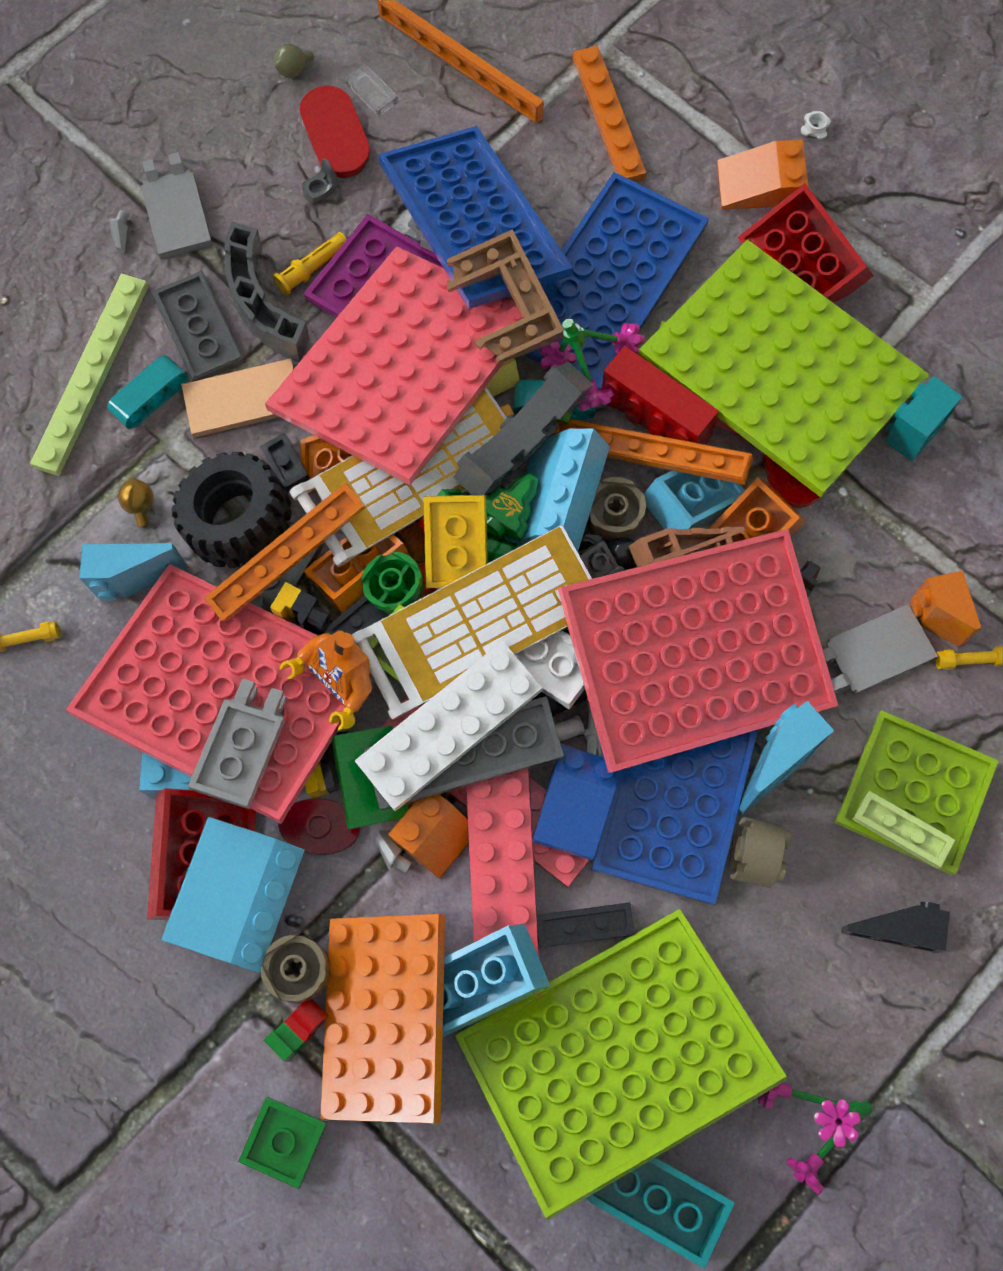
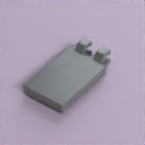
M179 152L168 155L173 174L159 177L153 159L142 162L147 180L142 181L141 189L160 259L213 246L195 176L189 169L185 170Z
M909 604L830 638L826 643L827 648L823 649L826 664L829 665L836 662L842 673L831 679L835 694L850 688L857 695L931 662L938 657Z
M242 679L235 698H231V701L224 699L188 784L190 790L250 809L285 724L284 715L281 714L287 697L284 696V691L271 688L264 708L252 705L258 692L255 682Z

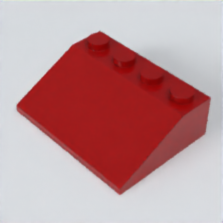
M806 183L801 185L737 237L742 244L748 239L833 303L850 295L874 277Z
M164 788L156 794L147 920H169L208 817L255 832V810L247 809L193 790Z

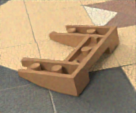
M513 229L447 259V265L453 266V281L447 280L448 292L501 274L523 318L474 341L478 349L481 350L485 346L497 355L495 359L497 363L530 353L563 338L564 329Z

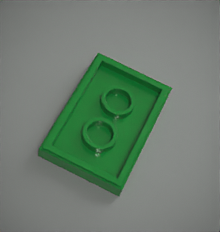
M392 725L335 735L332 738L347 829L400 819L408 811L407 804L401 806L397 811H394L393 808L381 811L373 783L355 762L358 757L365 753V748L372 747L392 731Z

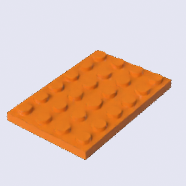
M423 914L330 919L328 949L330 977L326 991V1013L329 1016L325 1019L320 1120L441 1123L445 915Z

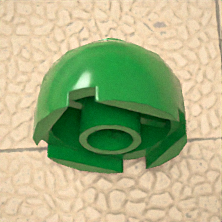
M398 551L383 556V554L376 556L367 564L362 574L365 597L375 608L388 614H392L399 604L407 607L418 601L423 593L424 580L419 566L409 555Z

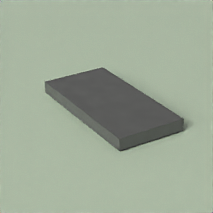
M203 271L152 291L192 382L216 376L245 363Z

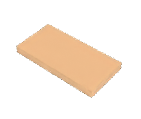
M291 358L181 384L193 438L280 418L267 411L265 403L293 371Z

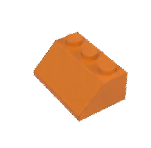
M391 535L340 567H337L333 561L334 555L329 550L305 569L304 572L332 607L342 614L364 596L362 574L368 563L381 554L386 556L397 551L409 556L410 554L404 544L397 537ZM346 537L339 542L344 550L352 547Z

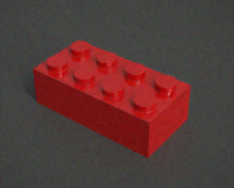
M626 346L620 350L603 370L602 391L612 389L614 396L610 397L611 402L607 405L613 409H619L630 422L636 425L640 424L648 430L649 434L703 445L712 437L719 410Z

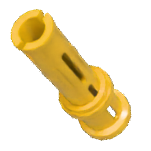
M338 232L301 260H293L290 263L291 266L280 274L275 273L272 278L278 289L285 296L291 294V290L301 282H308L311 277L310 275L330 261L347 238L341 232Z

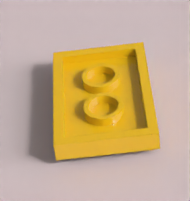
M486 495L424 496L426 588H443L488 564Z

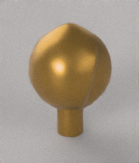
M131 477L119 489L118 502L124 511L135 515L137 527L148 526L149 522L146 511L153 505L154 493L146 482Z

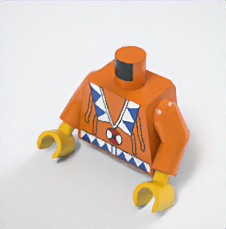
M338 630L332 635L324 633L313 637L297 653V658L281 663L280 670L291 666L292 674L287 679H292L302 675L305 670L304 663L308 664L307 668L346 707L343 711L332 713L329 718L331 724L341 721L338 730H344L354 725L355 717L353 713L358 712L372 690V684L369 677L368 656L354 643V638L351 634Z

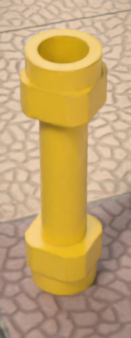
M47 621L40 623V628L7 635L0 633V652H5L8 646L43 639L45 642L55 641V639L61 638L59 624L57 621Z
M996 646L992 651L955 653L953 649L936 652L938 657L935 659L938 670H953L956 665L993 663L995 667L1003 666V646Z

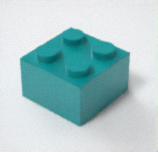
M935 376L927 384L921 382L911 395L910 401L901 404L893 415L894 419L886 428L889 434L884 442L911 462L914 461L947 423L963 397Z

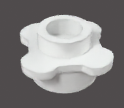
M821 111L807 113L804 118L806 121L805 125L801 127V133L804 136L810 135L820 140L826 138V128L831 123L830 118Z

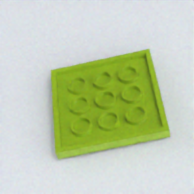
M880 710L834 823L929 865L852 820L865 794L871 791L955 839L939 870L952 876L956 875L999 760Z

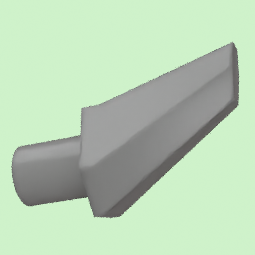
M119 210L116 218L110 219L109 225L116 250L125 254L128 231L126 222L129 214L126 211Z
M380 830L375 841L388 869L391 870L395 866L404 873H407L413 863L401 856L402 849Z

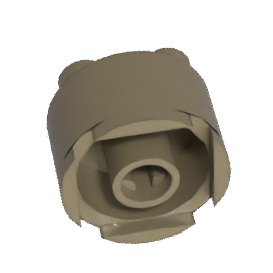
M610 477L602 480V483L598 484L586 524L590 534L602 535L601 540H604L606 544H609L615 538L621 537L634 540L640 532L646 510L644 494L642 491L640 492L631 480L626 478Z
M743 817L738 826L743 827L741 835L735 834L732 842L729 869L735 870V873L731 874L730 878L740 882L771 888L776 880L783 881L787 865L786 862H783L784 849L787 850L790 845L791 831L785 830L779 824Z
M297 935L282 937L272 943L265 953L263 964L261 965V978L264 986L273 996L286 1002L300 1004L310 999L314 1000L327 987L330 977L328 954L321 945L307 937ZM295 962L303 965L299 976L291 975L290 973L294 970L293 964Z

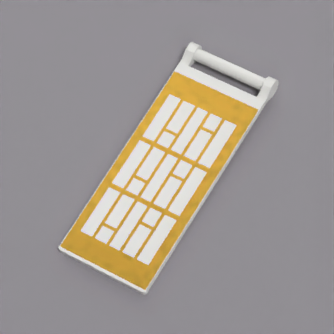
M485 387L411 485L355 456H351L314 478L296 485L289 493L294 500L299 501L307 514L316 507L308 495L310 491L315 489L323 501L346 482L366 508L341 528V531L351 544V548L344 550L334 534L325 541L334 555L333 561L337 567H340L367 549L424 516V496H437L442 489H460L465 493L467 490L453 478L460 468L457 465L458 461L467 452L472 454L501 430L500 426L507 417L487 387Z
M558 526L371 626L353 633L352 636L354 643L368 656L369 671L390 709L388 714L394 720L429 701L501 641L515 655L568 627L558 588L592 578L564 527ZM373 635H376L409 698L408 701L402 704L367 640Z

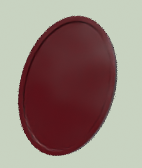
M316 798L298 801L293 804L281 824L278 823L279 832L288 844L305 850V853L314 855H330L344 851L356 842L360 833V827L347 829L343 805L327 799Z

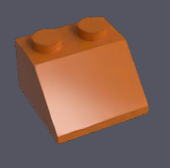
M963 571L927 578L911 598L910 608L915 617L918 618L920 625L957 647L964 646L982 628Z
M439 794L416 801L388 835L393 842L440 879L469 844L468 819Z

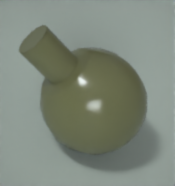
M285 44L275 52L274 66L280 75L286 78H294L303 72L306 62L314 60V54L311 50L303 52L293 44Z

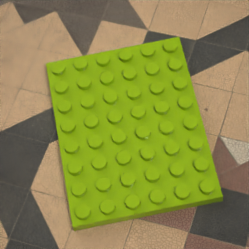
M748 239L668 319L638 352L640 357L719 410L717 417L819 497L823 496L891 420L903 402L906 403L921 382L924 383L929 376L926 371Z
M680 909L549 982L550 987L490 1015L455 1035L547 1221L787 1080L786 1074Z

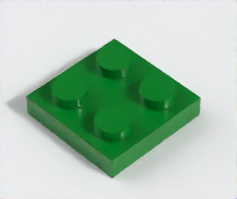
M266 1097L238 1162L299 1189L325 1131L327 1122L273 1098Z

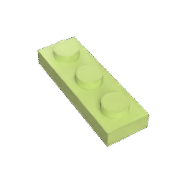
M871 791L865 794L852 818L853 821L936 869L942 867L955 842V839Z

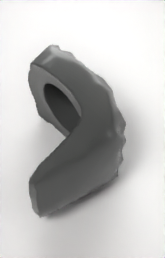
M325 158L321 161V171L302 183L303 195L312 204L334 193L339 183L333 167Z

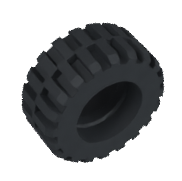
M232 451L231 455H228L226 452L219 453L213 459L208 457L202 460L203 464L197 468L193 466L188 471L189 476L187 478L183 477L178 485L180 490L175 491L173 498L175 505L172 506L173 524L183 540L200 559L221 568L225 567V565L229 568H238L240 564H246L289 528L286 521H290L292 514L290 497L270 465L264 460H260L256 455L250 453L244 455L243 452ZM237 496H252L249 507L239 518L227 524L212 525L216 512L225 502Z

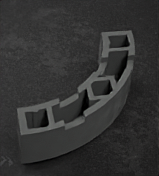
M231 222L224 248L225 272L238 314L249 330L263 344L289 359L300 362L310 340L307 323L286 313L278 306L275 307L267 299L257 281V264L262 250L258 229Z
M566 362L559 367L556 365L551 367L544 376L545 383L515 416H508L501 424V430L487 443L472 454L467 452L461 457L457 463L460 468L453 478L471 495L490 494L501 484V480L506 473L511 476L560 427L556 421L563 418L567 412H573L594 385L571 363Z

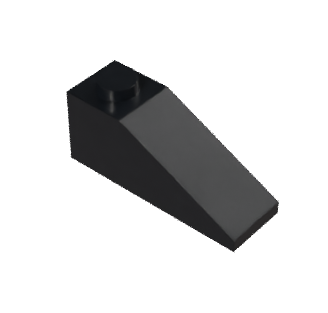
M920 902V905L848 924L842 927L841 934L939 953L946 951L950 912L940 910L939 904Z

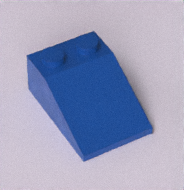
M562 744L561 748L564 759L554 762L532 842L593 861L614 796L620 770L608 772L604 757Z

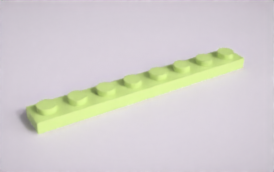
M121 273L30 462L33 468L60 476L149 288L145 280Z

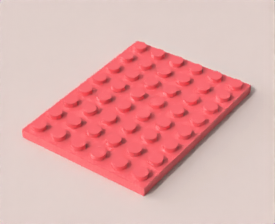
M396 246L268 399L265 406L267 411L411 485L505 363V361L497 363L495 361L497 355L485 346L481 350L478 349L474 341L523 318L515 302L506 297L469 309L457 290L448 292L447 280L451 279L444 268Z
M788 529L558 588L608 772L618 771L775 725L781 718L780 715L794 703L800 707L808 701L817 712L838 706Z
M169 564L71 701L66 711L69 715L192 777L224 699L231 701V698H235L242 679L255 682L258 692L252 705L264 708L271 688L284 691V696L287 697L281 714L284 715L285 724L250 807L281 824L331 744L333 736L339 731L338 728L341 725V721L331 724L329 722L330 715L337 711H343L346 708L307 668L308 664L304 663L305 670L302 675L292 679H287L292 674L291 666L280 670L281 663L297 658V653L313 637L318 635L251 603L247 604L227 622H223L204 599L216 586Z

